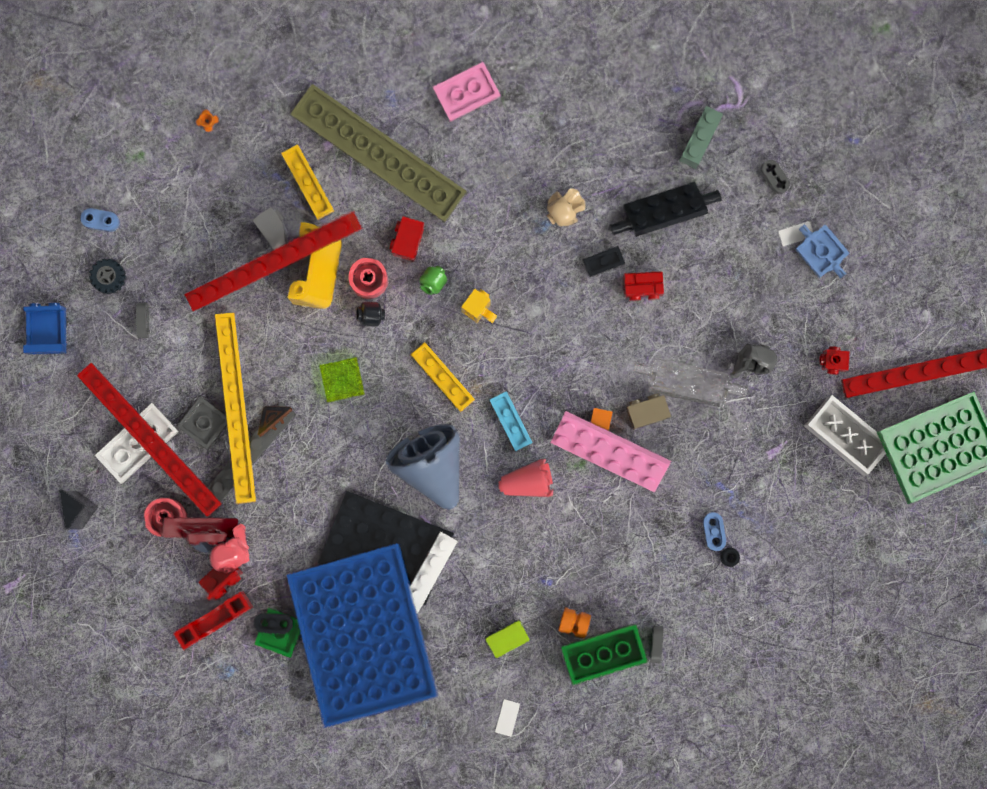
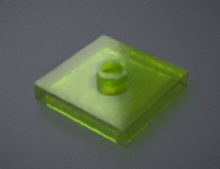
M357 357L319 365L327 403L365 395Z

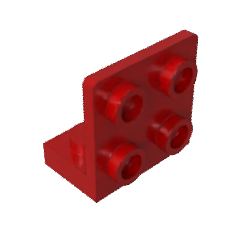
M239 567L230 573L218 572L213 568L198 583L209 594L206 597L208 600H217L227 593L225 589L228 586H234L242 579L240 575L243 572Z

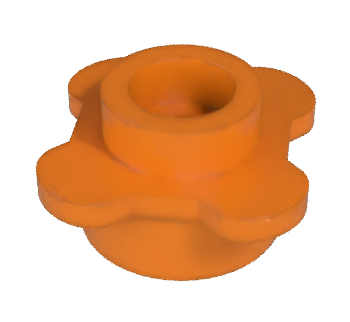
M203 110L196 120V124L205 128L206 132H211L212 127L215 123H218L219 119L216 115L213 116L209 110Z

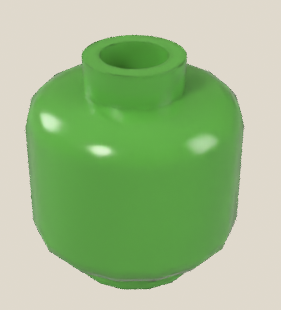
M439 266L427 267L419 278L421 290L429 295L438 294L447 283L444 269Z

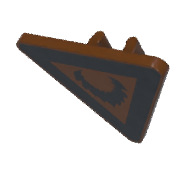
M265 406L262 410L258 436L262 437L271 428L277 430L275 425L279 421L284 424L283 418L292 411V408Z

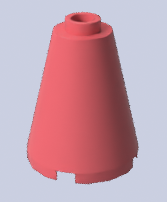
M540 459L502 476L501 481L498 482L500 492H504L505 495L553 496V489L550 490L549 488L553 481L549 464H545L546 459Z

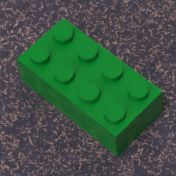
M635 623L560 646L572 685L648 662Z

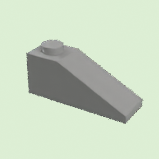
M270 207L254 218L253 222L275 250L287 244L285 226L282 223L284 217L278 209L274 211Z

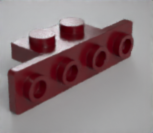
M163 518L162 537L183 538L188 541V544L199 545L200 542L217 545L219 542H226V537H234L233 528L238 526V519Z

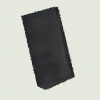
M59 490L64 529H83L98 506L77 491Z

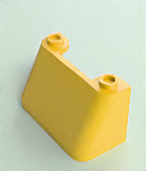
M301 222L299 235L301 237L319 227L311 223ZM341 240L311 254L307 281H295L289 288L288 299L292 304L326 309L331 305L342 246Z

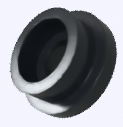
M726 548L722 551L720 559L725 566L734 567L739 563L740 554L734 548ZM732 554L733 560L728 561L727 555Z

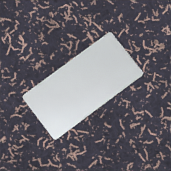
M810 222L779 230L778 233L782 245L786 246L804 240L806 237L799 228L805 224L813 232Z
M504 699L495 730L496 733L512 736L520 703Z

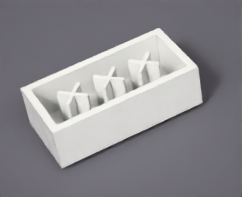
M833 395L827 397L804 425L806 429L862 475H868L886 454L877 431Z

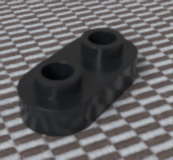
M260 613L253 622L254 628L261 633L286 634L293 628V620L286 614ZM262 619L267 620L268 624L266 626L261 624ZM282 620L287 622L286 627H281L280 622Z

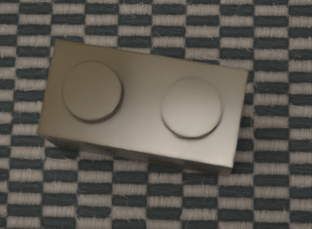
M658 393L648 396L647 401L641 402L638 399L629 402L630 406L626 408L633 430L671 417L665 396H659Z

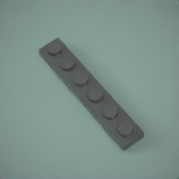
M282 402L278 405V406H282V407H287V406H286L285 404H283ZM293 411L283 418L284 424L279 421L275 425L277 430L271 428L262 437H259L258 428L249 438L252 466L296 416ZM231 460L208 486V489L220 502L234 488Z

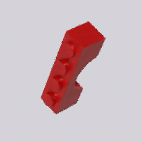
M242 591L173 634L182 649L185 650L254 607L245 592Z

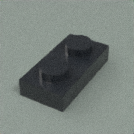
M619 246L583 259L589 278L625 265Z

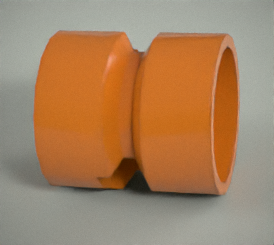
M565 607L558 631L566 634L573 632L574 636L585 639L591 615L583 612L576 614V610Z

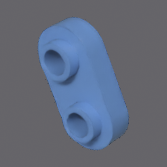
M89 208L81 214L82 224L90 229L113 232L120 225L118 216L113 212ZM89 215H93V219L91 221L87 220V217ZM108 218L112 219L110 224H106Z
M708 513L703 519L706 545L713 551H720L726 545L723 519L718 513ZM712 518L716 521L714 526L709 524V520ZM715 537L719 540V543L717 545H714L712 543V540Z

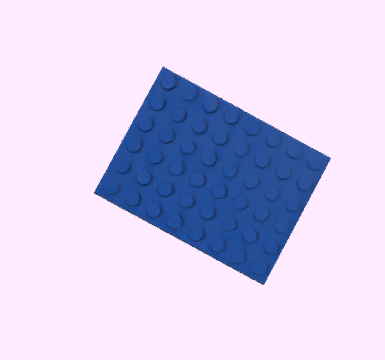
M399 544L287 575L324 728L439 697Z

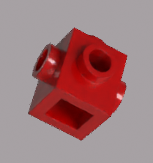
M830 346L829 349L823 351V354H820L819 365H822V370H826L827 374L838 375L839 372H846L849 370L850 351L840 350L841 347Z

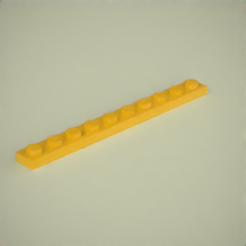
M234 313L215 314L236 504L256 502L235 315Z

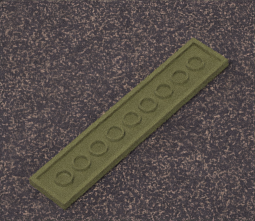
M314 84L309 87L290 114L293 118L444 223H446L467 193L465 189Z

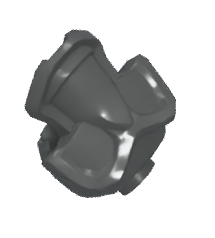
M746 344L738 353L736 364L730 373V378L740 377L741 373L745 370H750L755 374H768L772 372L777 364L776 353L767 345Z

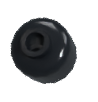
M362 302L357 307L356 319L362 326L377 327L380 325L381 320L385 319V309H382L378 302Z

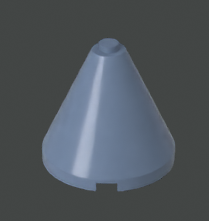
M440 424L418 431L420 436L409 441L408 437L402 440L389 452L386 457V463L393 474L441 508L450 510L456 507L459 501L460 435L453 425Z

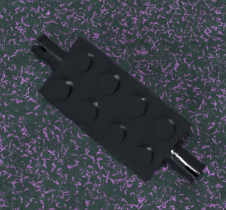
M691 182L623 204L627 216L626 220L610 224L611 232L615 236L622 232L633 231L635 237L706 215L708 214L706 205L722 201L719 190L702 195L696 183Z

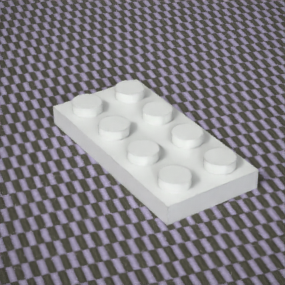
M153 403L140 413L166 443L179 432ZM125 428L95 455L120 484H123L151 458L148 452Z

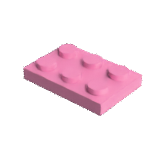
M484 62L433 87L450 122L500 97V93Z

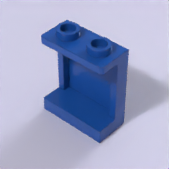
M30 303L29 307H23V311L26 312V345H23V353L28 355L67 353L66 308L60 306V303H48V306Z

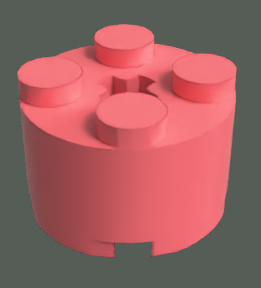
M362 258L351 266L349 283L358 296L364 299H373L380 296L387 288L388 275L384 266L378 260ZM368 275L369 277H371L372 281H365V276Z
M160 498L152 501L144 512L146 528L152 534L162 537L163 514H168V518H187V512L183 505L177 500L170 498Z

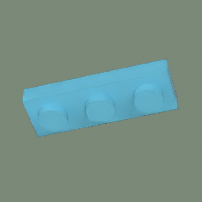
M507 391L490 399L514 450L517 451L531 444L532 441Z

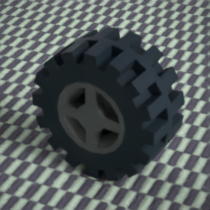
M102 259V261L98 260L96 265L93 264V269L89 272L91 274L89 279L95 289L106 294H114L122 289V285H125L126 272L118 262L112 259Z

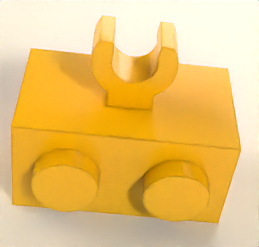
M474 289L461 307L462 313L478 323L482 316L491 323L497 318V315L488 310L491 305L490 295L482 289L479 291Z

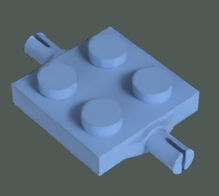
M805 224L799 228L806 238L795 250L818 278L832 270L840 278L847 274L839 264L850 253L826 225L814 232H811Z

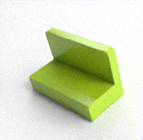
M520 620L485 638L496 658L530 640Z

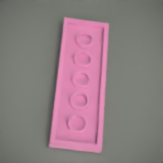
M565 411L551 440L552 444L653 492L656 491L671 462Z

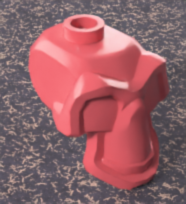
M243 524L233 528V539L227 543H220V545L212 549L210 563L216 571L230 573L235 568L250 561L249 547L245 534L246 527Z

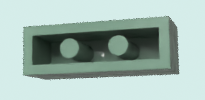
M708 106L705 107L679 160L680 162L697 169L723 116L722 113Z

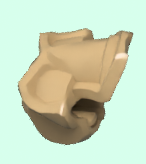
M570 188L563 197L557 191L548 200L547 210L549 214L546 216L552 224L556 223L561 227L577 223L576 213L585 210V200L580 196L579 191Z

